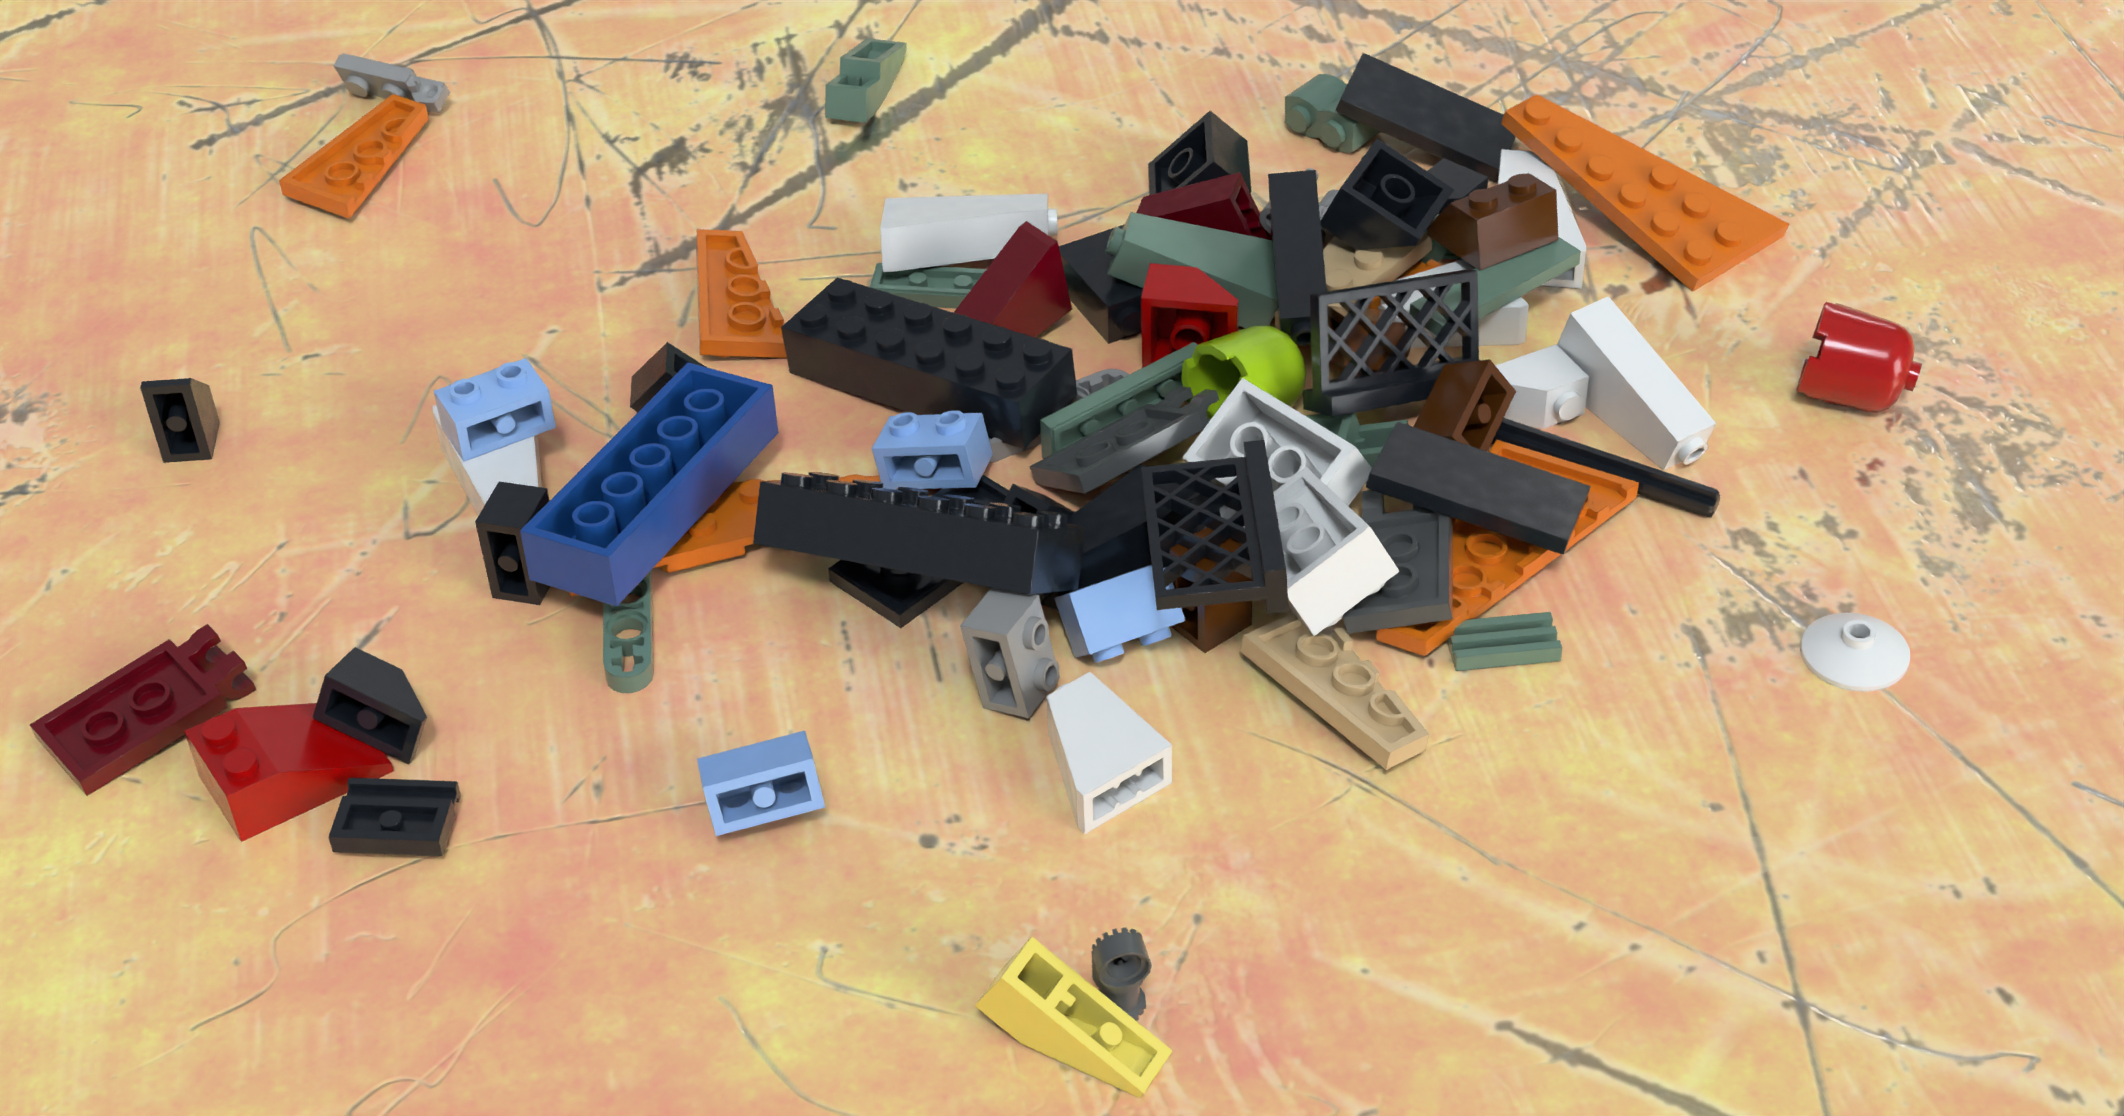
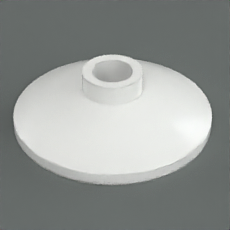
M1835 613L1821 617L1807 627L1801 640V656L1809 670L1826 683L1841 689L1866 692L1890 687L1903 678L1910 663V649L1904 637L1888 623L1864 614Z

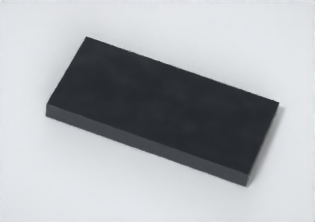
M1362 53L1335 110L1342 115L1437 157L1445 158L1485 175L1494 182H1497L1499 179L1501 150H1511L1516 136L1501 124L1503 114L1365 53Z
M1396 422L1369 473L1366 488L1559 554L1565 553L1591 487L1400 422Z
M982 475L977 487L942 488L932 496L943 498V495L965 496L974 498V504L989 506L991 502L1003 503L1009 490ZM839 560L828 568L829 582L899 628L904 627L964 583L845 560Z

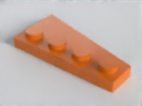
M392 94L281 178L279 182L282 194L350 219L428 121L426 105Z
M697 229L696 262L700 355L787 358L781 327L784 325L783 316L779 308H774L770 300L771 291L766 280L761 281L758 274V263L743 232Z

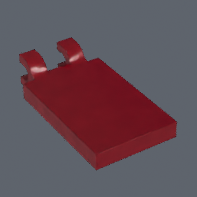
M206 624L193 633L188 641L178 647L168 639L30 724V727L36 739L83 793L88 796L184 736L185 730L211 719L228 708L224 697L241 699L257 689L243 672L247 669L245 662L235 651L226 655L217 646L221 642L218 634Z

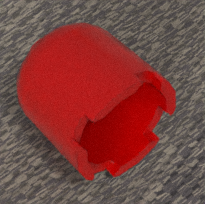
M1824 303L1812 337L1820 340L1821 344L1816 357L1810 355L1809 359H1805L1796 391L1806 394L1807 397L1866 412H1880L1889 409L1897 402L1903 389L1913 392L1922 363L1913 361L1915 345L1909 331L1896 322L1839 303Z

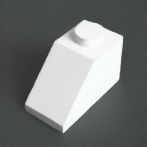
M1557 344L1495 365L1516 390L1504 418L1530 427L1545 429L1585 414L1589 376Z

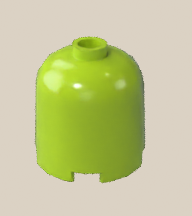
M1258 325L1197 345L1192 357L1185 359L1182 364V385L1191 388L1193 397L1205 389L1217 391L1219 400L1211 404L1207 409V418L1210 419L1242 378L1286 405L1294 406L1305 388L1306 369L1298 346L1288 334L1272 326ZM1193 397L1186 400L1188 404L1191 402Z

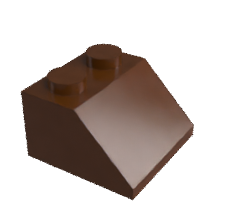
M1530 173L1514 175L1504 183L1488 189L1475 190L1469 196L1450 203L1432 221L1427 229V236L1478 270H1483L1559 240L1556 189Z

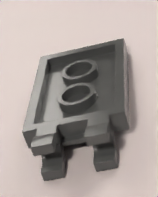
M1179 386L1169 392L1163 401L1155 405L1146 404L1029 466L1034 481L1037 485L1086 494L1183 440L1203 431L1212 419V417L1210 419L1207 418L1208 407L1219 400L1217 391L1205 389L1194 396L1189 404L1181 408L1182 403L1193 397L1190 387Z
M1373 490L1362 491L1363 512L1360 518L1371 527L1399 572L1387 580L1379 591L1366 596L1343 614L1347 634L1453 619L1452 517L1414 504L1413 510L1388 513L1384 509V494Z

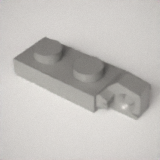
M344 53L338 56L334 64V68L344 81L345 88L357 96L366 97L367 95H373L387 99L392 94L425 104L427 112L440 113L442 106L450 95V91L445 83L417 77L413 69Z

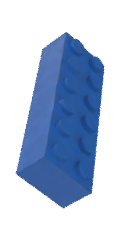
M688 362L520 530L529 580L618 606L778 434L773 385Z

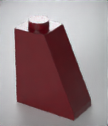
M1240 172L1144 196L1136 212L1138 214L1272 240L1271 234L1260 223V212Z
M1024 222L1018 227L953 313L965 315L999 327H1005L1032 337L1038 336L1072 310L1058 241L1029 222Z

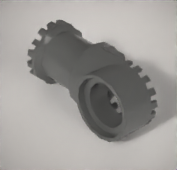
M1116 928L1112 930L1113 935L1109 936L1105 932L1102 934L1103 940L1098 937L1095 940L1097 946L1092 944V979L1102 994L1134 1020L1138 1021L1139 1015H1142L1144 1009H1146V997L1140 985L1149 975L1152 964L1142 934L1137 933L1135 929H1131L1128 932L1127 928H1122V932L1118 933Z

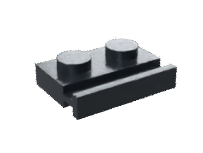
M376 778L348 779L347 795L342 796L328 837L333 852L443 856L455 818V804L459 803L461 798L457 781Z

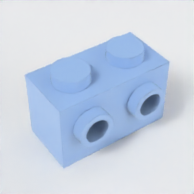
M527 358L505 363L499 368L468 379L458 380L449 386L434 391L442 430L463 461L556 428L549 389Z
M947 411L942 414L916 415L915 413L905 412L890 416L872 447L881 483H884L883 488L897 490L898 487L918 489L977 487L993 455L982 413H962L960 411Z
M1152 565L1054 598L1074 658L1092 654L1094 663L1123 654L1124 650L1121 643L1139 637L1141 645L1145 646L1172 636L1169 626L1185 621L1181 608L1157 610ZM1173 582L1165 587L1166 589H1175Z
M805 731L697 758L702 787L716 836L825 808Z

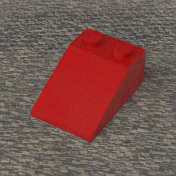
M317 703L234 708L184 731L200 779L241 842L348 792L347 782L349 778L378 779L393 772L392 763L384 752L313 719Z

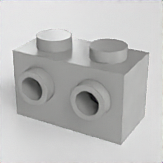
M991 587L960 625L981 702L985 709L1029 718L1045 696L1055 688L1060 678L1059 665L1055 660L1049 637L1048 623L1043 614L1039 595Z

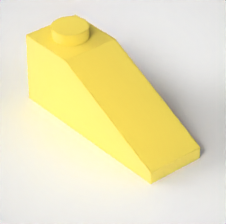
M1033 937L1004 965L975 1004V1007L1021 1044L1138 1098L1145 1093L1173 1051Z

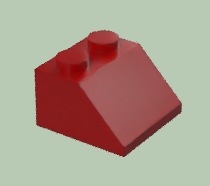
M1150 263L1141 296L1142 368L1193 342L1199 345L1238 331L1239 300L1198 267Z

